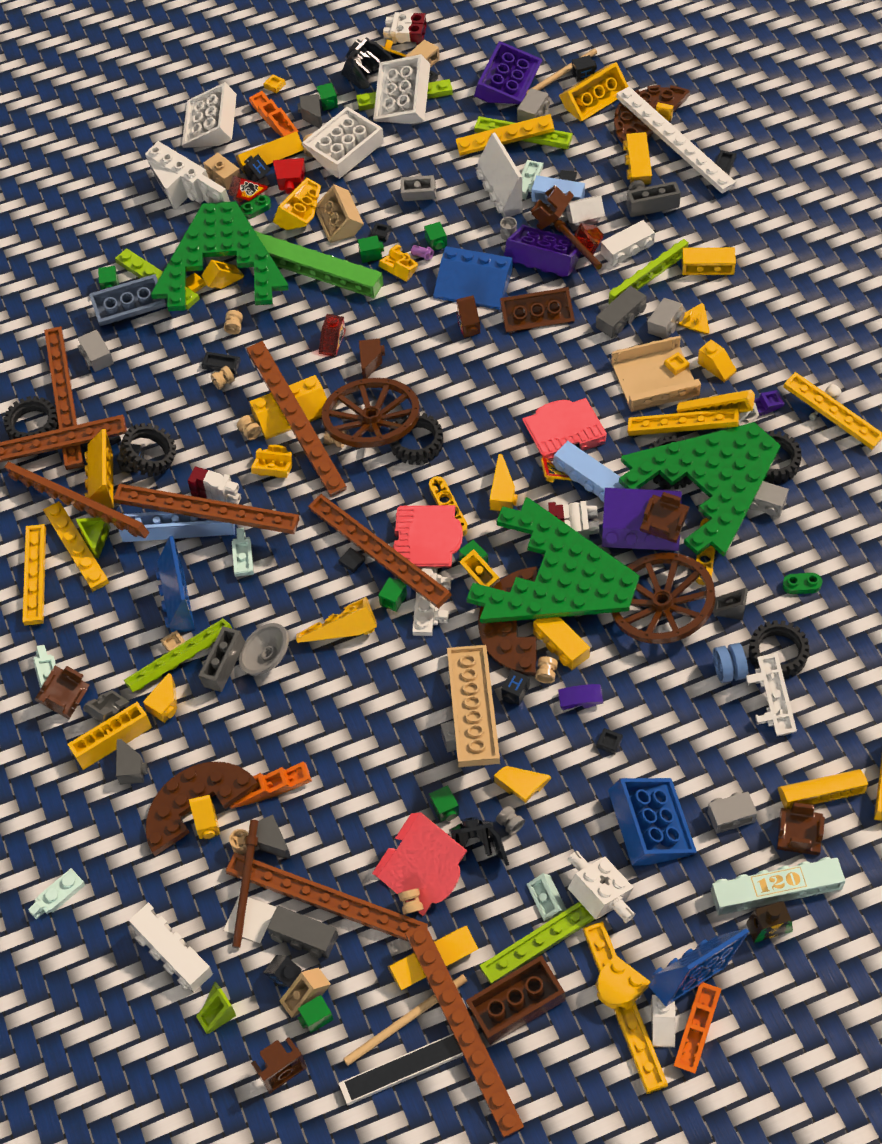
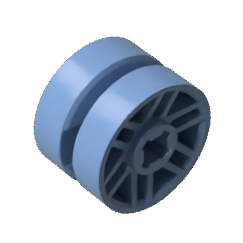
M740 643L729 644L728 648L726 646L713 648L714 666L721 683L731 682L733 677L735 680L746 679L748 666L743 647Z

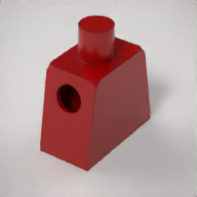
M304 158L273 160L278 188L281 191L285 190V193L290 195L304 181L306 173Z

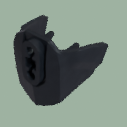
M367 37L362 41L357 39L345 56L347 59L341 74L359 89H367L370 87V84L366 77L370 72L363 65H366L374 72L376 68H379L380 62L395 59L377 42L371 41Z
M470 817L461 819L460 824L449 829V836L454 840L456 838V842L463 848H465L468 839L478 837L484 844L487 856L492 855L491 839L497 857L502 859L506 866L509 865L501 836L495 830L492 821ZM464 855V857L462 858L461 861H466V856H465V855Z

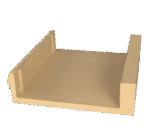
M680 336L669 337L612 352L611 364L631 412L700 395L701 383L699 379L694 380L689 367L675 376L664 365V361L677 352L684 357L680 348Z

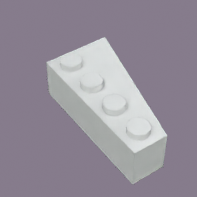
M148 902L129 920L137 935L135 939L142 947L147 945L151 949L149 953L156 961L161 959L165 963L163 967L170 975L175 973L179 977L177 981L184 989L189 987L195 992L213 975L211 968L190 946L186 947V942L177 932H171V927L162 916L157 918L153 910L154 908Z

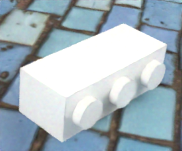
M642 220L601 241V255L614 266L654 245L655 232Z

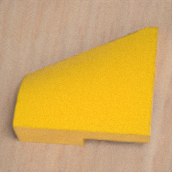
M397 244L389 250V254L379 261L378 266L407 282L415 273L418 264L410 258L408 253H402L400 251L401 246Z
M510 766L503 767L494 775V783L507 793H513L525 803L536 791L540 792L551 780L549 775Z

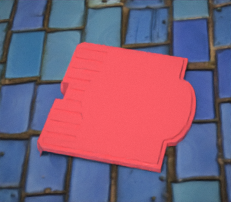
M586 398L575 402L570 400L550 402L538 408L536 414L522 418L541 456L550 462L553 461L554 454L567 441L574 445L579 443L582 451L606 443L607 433Z
M455 505L399 506L397 508L396 529L394 533L395 536L399 534L398 540H394L393 549L417 567H452V554L460 549L463 539L461 522L455 518Z
M419 812L410 814L395 839L402 840L397 849H387L372 874L378 877L396 894L419 888V901L422 902L424 909L417 912L424 916L432 903L436 904L444 901L456 887L460 877V867L458 864L467 850L424 814Z

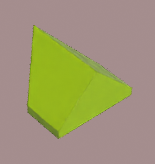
M100 517L76 519L84 541L94 557L99 559L111 529L110 525L102 521Z
M214 982L203 1008L196 1015L206 1034L213 1032L236 1017L231 1003L216 982Z

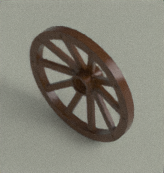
M366 378L350 382L334 391L327 398L322 408L323 426L330 437L344 445L358 448L379 447L401 439L414 428L420 416L419 401L414 391L399 381L387 378ZM367 388H382L375 406H370L366 392ZM389 389L402 394L380 411ZM360 390L365 408L362 410L345 396ZM406 399L412 405L410 409L389 413ZM338 401H341L358 415L333 411L332 409ZM410 415L404 424L386 421ZM330 416L355 422L333 426ZM383 426L395 430L382 435L379 429ZM361 427L353 436L341 432ZM366 431L374 432V434H375V437H361V436H362Z
M677 553L647 555L635 560L627 567L635 573L641 569H647L655 593L653 594L638 584L636 590L650 600L633 599L631 606L649 608L625 619L620 612L611 613L613 620L620 630L633 639L652 644L679 641L695 633L709 619L714 609L716 598L714 583L707 569L693 558ZM670 563L671 567L665 589L661 590L652 565ZM678 565L685 566L694 571L670 593ZM698 577L703 580L706 591L678 597ZM706 598L700 613L677 606ZM676 612L694 618V620L678 629L672 613ZM655 613L646 631L639 630L630 625ZM661 616L666 617L672 631L653 633Z

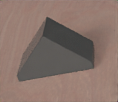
M743 588L716 597L713 614L715 616L743 620L748 589Z

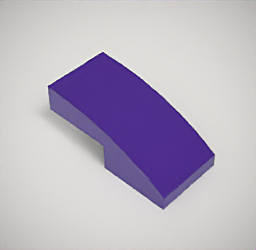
M777 390L761 393L759 398L754 399L759 416L773 412L785 404Z
M600 684L578 685L558 689L562 710L581 705L584 708L604 704Z

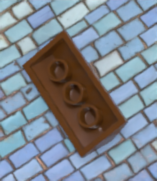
M569 287L500 298L502 319L506 333L575 322Z

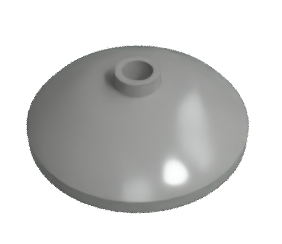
M278 623L265 624L256 629L246 639V643L239 655L241 669L252 676L262 675L274 669L287 652L289 644L287 630Z

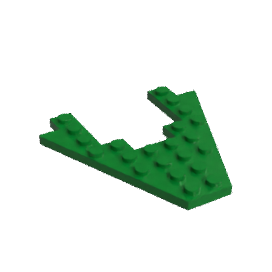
M234 201L203 203L151 295L152 299L168 298V311L186 310V271L203 270V258L236 255L237 268L254 267L255 306L272 305V291H286L289 288L287 281L237 202Z

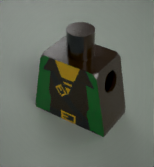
M784 901L755 909L746 922L754 943L793 932L792 920Z

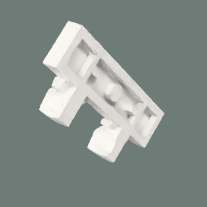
M418 567L447 590H451V578L438 575V567ZM416 592L413 635L432 636L433 626L438 625V623H448L449 612L437 610L433 604Z
M778 653L757 657L759 668L755 669L756 674L746 676L748 686L750 683L755 682L756 684L760 683L761 687L765 688L769 707L766 708L767 713L760 716L755 715L757 725L768 723L769 727L774 726L776 737L796 733L797 729Z

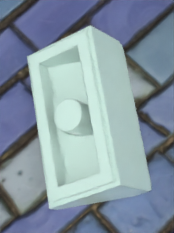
M542 873L527 883L543 921L553 919L567 910L550 875Z

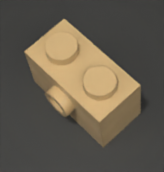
M216 153L203 162L209 179L211 178L226 190H229L241 181L239 168L221 154Z

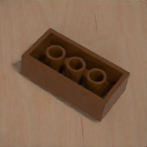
M541 955L466 1000V1004L489 1045H492L564 1002L566 997L565 991Z

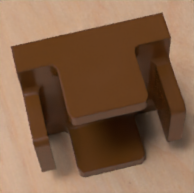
M554 185L545 192L548 196L547 201L550 203L549 207L540 199L531 209V214L539 221L536 225L539 229H544L560 218L574 196L570 191L563 193Z
M663 492L661 497L652 495L644 512L640 531L677 543L689 511V506L681 504L680 497Z
M55 665L34 700L70 719L86 693L89 684L81 680L84 676L83 674L68 666L63 670Z
M794 802L792 809L781 808L777 850L819 856L824 835L825 817H823V814L815 813V806L811 804Z
M290 1037L285 1039L291 1050L290 1053L285 1051L279 1040H276L260 1051V1056L266 1063L265 1070L262 1071L256 1061L251 1063L269 1094L307 1068L301 1052L296 1048Z

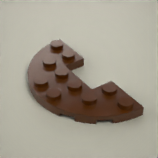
M653 85L647 86L645 90L635 91L655 110L657 103L673 105V113L690 96L689 90L670 85V88ZM621 102L619 103L615 111L614 129L621 143L623 144V141H626V134L646 132L648 140L654 132L647 125L643 124Z
M530 567L515 571L501 579L492 588L511 592L516 577L535 582L538 568ZM481 606L478 617V629L482 643L486 645L490 657L500 666L524 675L535 676L537 638L518 637V620L480 623V617L484 609Z
M206 762L181 771L160 789L148 811L146 837L154 856L158 855L190 833L181 819L191 812L189 799L206 795L213 797L216 795L226 809L260 785L249 772L237 765L226 762Z

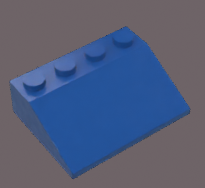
M446 246L441 258L433 298L456 302V299L474 295L476 306L500 310V298H504L513 272L512 257Z
M169 536L157 561L159 569H156L155 572L157 580H161L162 584L158 585L160 596H164V601H161L163 612H167V617H164L166 628H170L171 632L177 630L179 633L195 630L183 565L174 537Z
M620 778L608 790L632 866L652 865L697 853L672 778Z
M745 928L715 936L709 941L703 940L695 950H687L679 960L674 958L668 963L666 968H658L652 974L653 979L649 984V988L665 1006H668L725 969L750 931Z

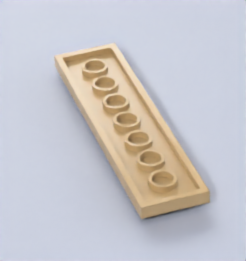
M486 645L447 648L458 767L500 764Z

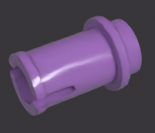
M413 245L411 255L431 260L434 250L431 247L425 248Z

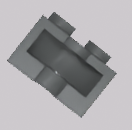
M110 690L101 694L97 700L93 699L85 703L83 710L103 723L121 712L123 708L126 709L130 701L115 691Z

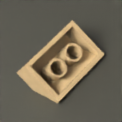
M333 184L317 203L316 214L328 241L331 243L353 237L364 225L349 190Z

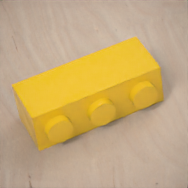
M646 132L626 134V141H623V151L627 152V155H625V165H628L629 168L627 170V180H630V183L641 180L645 185L651 184L652 171Z
M735 247L683 248L682 275H734Z
M560 617L541 618L533 621L534 636L538 640H542L546 644L547 649L551 653H555L564 666H568L573 670L590 657V647Z

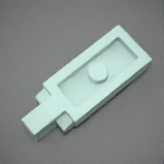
M527 160L521 173L522 199L526 200L528 192H532L536 175L540 176L543 163Z
M244 527L236 528L237 539L232 541L235 577L254 575L251 539L245 536Z
M45 645L37 646V657L33 658L40 689L56 665L54 656L47 655Z
M70 868L38 895L35 903L28 910L35 919L39 918L43 913H53L82 889L85 883Z

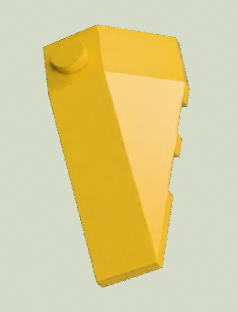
M306 178L278 206L273 223L285 230L307 226L314 218L321 185Z
M367 597L347 605L339 615L331 614L325 619V623H315L297 633V643L372 633L375 630L374 628L377 627V622Z

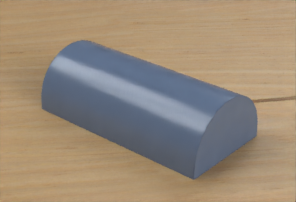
M156 274L90 293L89 296L99 326L166 307L164 299H152L151 292L158 282Z

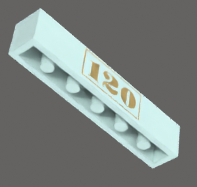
M825 857L818 862L810 863L806 861L794 867L782 866L775 871L762 870L756 873V875L748 876L743 874L732 880L720 879L712 884L711 894L717 914L723 915L780 901L785 902L842 890L845 878L838 858L831 859L830 857Z

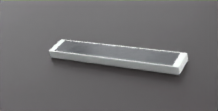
M451 1034L339 1083V1086L348 1106L463 1056L454 1035Z

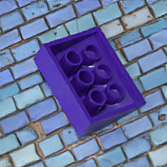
M499 41L477 83L474 97L488 103L521 104L543 59Z
M522 225L506 240L504 256L512 257V263L514 264L521 263L528 268L535 267L543 272L557 273L560 277L569 276L573 272L582 254L566 236Z
M605 487L602 547L679 551L680 535L677 543L641 532L640 527L643 522L644 512L652 495L661 497L662 493L666 492L681 498L682 491Z

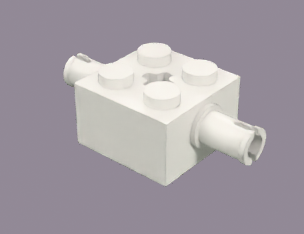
M578 851L570 855L568 861L579 872L574 875L568 890L596 920L614 910L625 923L629 922L635 916V912L625 902L634 887L606 857L593 864H589Z

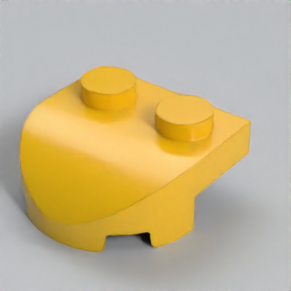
M268 445V449L265 450L259 448L256 451V459L251 467V474L287 478L292 469V452H288L287 448L281 445Z
M615 955L600 971L595 983L598 991L597 997L603 1004L612 1009L616 1007L629 1009L649 987L650 981Z

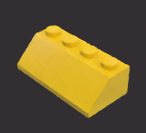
M617 62L603 67L559 94V97L565 109L579 121H583L616 101V94L627 88L628 84Z
M316 375L289 385L309 422L321 418L322 408L327 397ZM271 393L249 401L252 415L261 427L266 440L291 430Z
M102 429L88 443V451L85 452V460L88 462V465H85V473L88 476V479H85V487L88 490V493H85V497L109 508H114L113 451L106 429Z

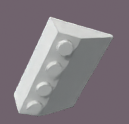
M422 54L379 63L374 121L404 124L425 121L430 63Z
M226 82L187 100L182 138L183 148L220 146L232 140L237 94Z
M346 107L303 141L302 145L329 173L340 179L384 143L383 129L349 107Z
M494 132L491 134L478 161L476 174L478 179L482 180L485 191L489 192L491 201L495 202L498 213H501L503 218L523 213L522 176Z

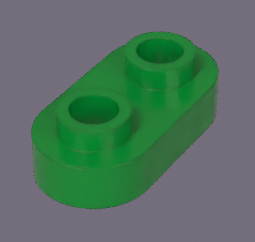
M260 195L242 204L240 209L247 219H252L268 211L271 208V200L266 195Z
M816 573L789 574L785 576L782 587L788 594L816 593L821 589L822 578Z

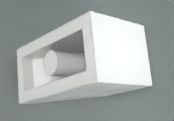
M652 995L651 999L653 1047L675 1048V1001L665 1006L656 995Z

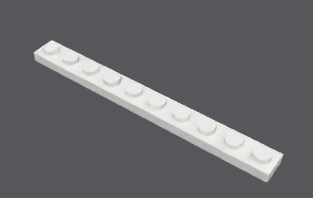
M627 87L616 94V98L718 191L723 194L735 187L736 182L633 89Z

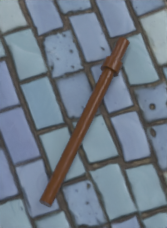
M557 219L553 222L554 227L559 232H562L596 269L602 268V264L570 232L562 220Z
M250 820L249 833L245 839L246 853L232 944L234 948H241L254 850L258 844V837H256L258 820Z

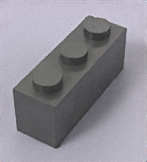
M676 181L627 191L626 206L630 217L679 208L681 192Z
M629 286L596 316V328L613 338L628 323H632L639 313L644 312L647 306V296Z
M222 626L198 675L205 688L219 692L223 691L246 643L239 630Z
M281 906L277 907L267 927L272 940L278 943H282V941L289 943L292 948L299 951L302 949L307 950L316 958L324 957L328 959L338 938L337 928Z

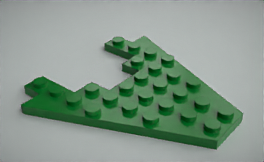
M753 422L623 455L621 462L630 471L619 478V483L624 488L639 489L660 474L673 486L687 476L710 497L698 509L709 521L685 538L684 544L696 555H699L709 546H713L724 557L769 472L781 445Z
M525 498L521 511L502 506L497 519V526L531 534L527 550L544 554V558L535 582L516 577L511 592L477 583L472 584L467 596V603L484 607L480 623L629 611L640 575L530 498Z

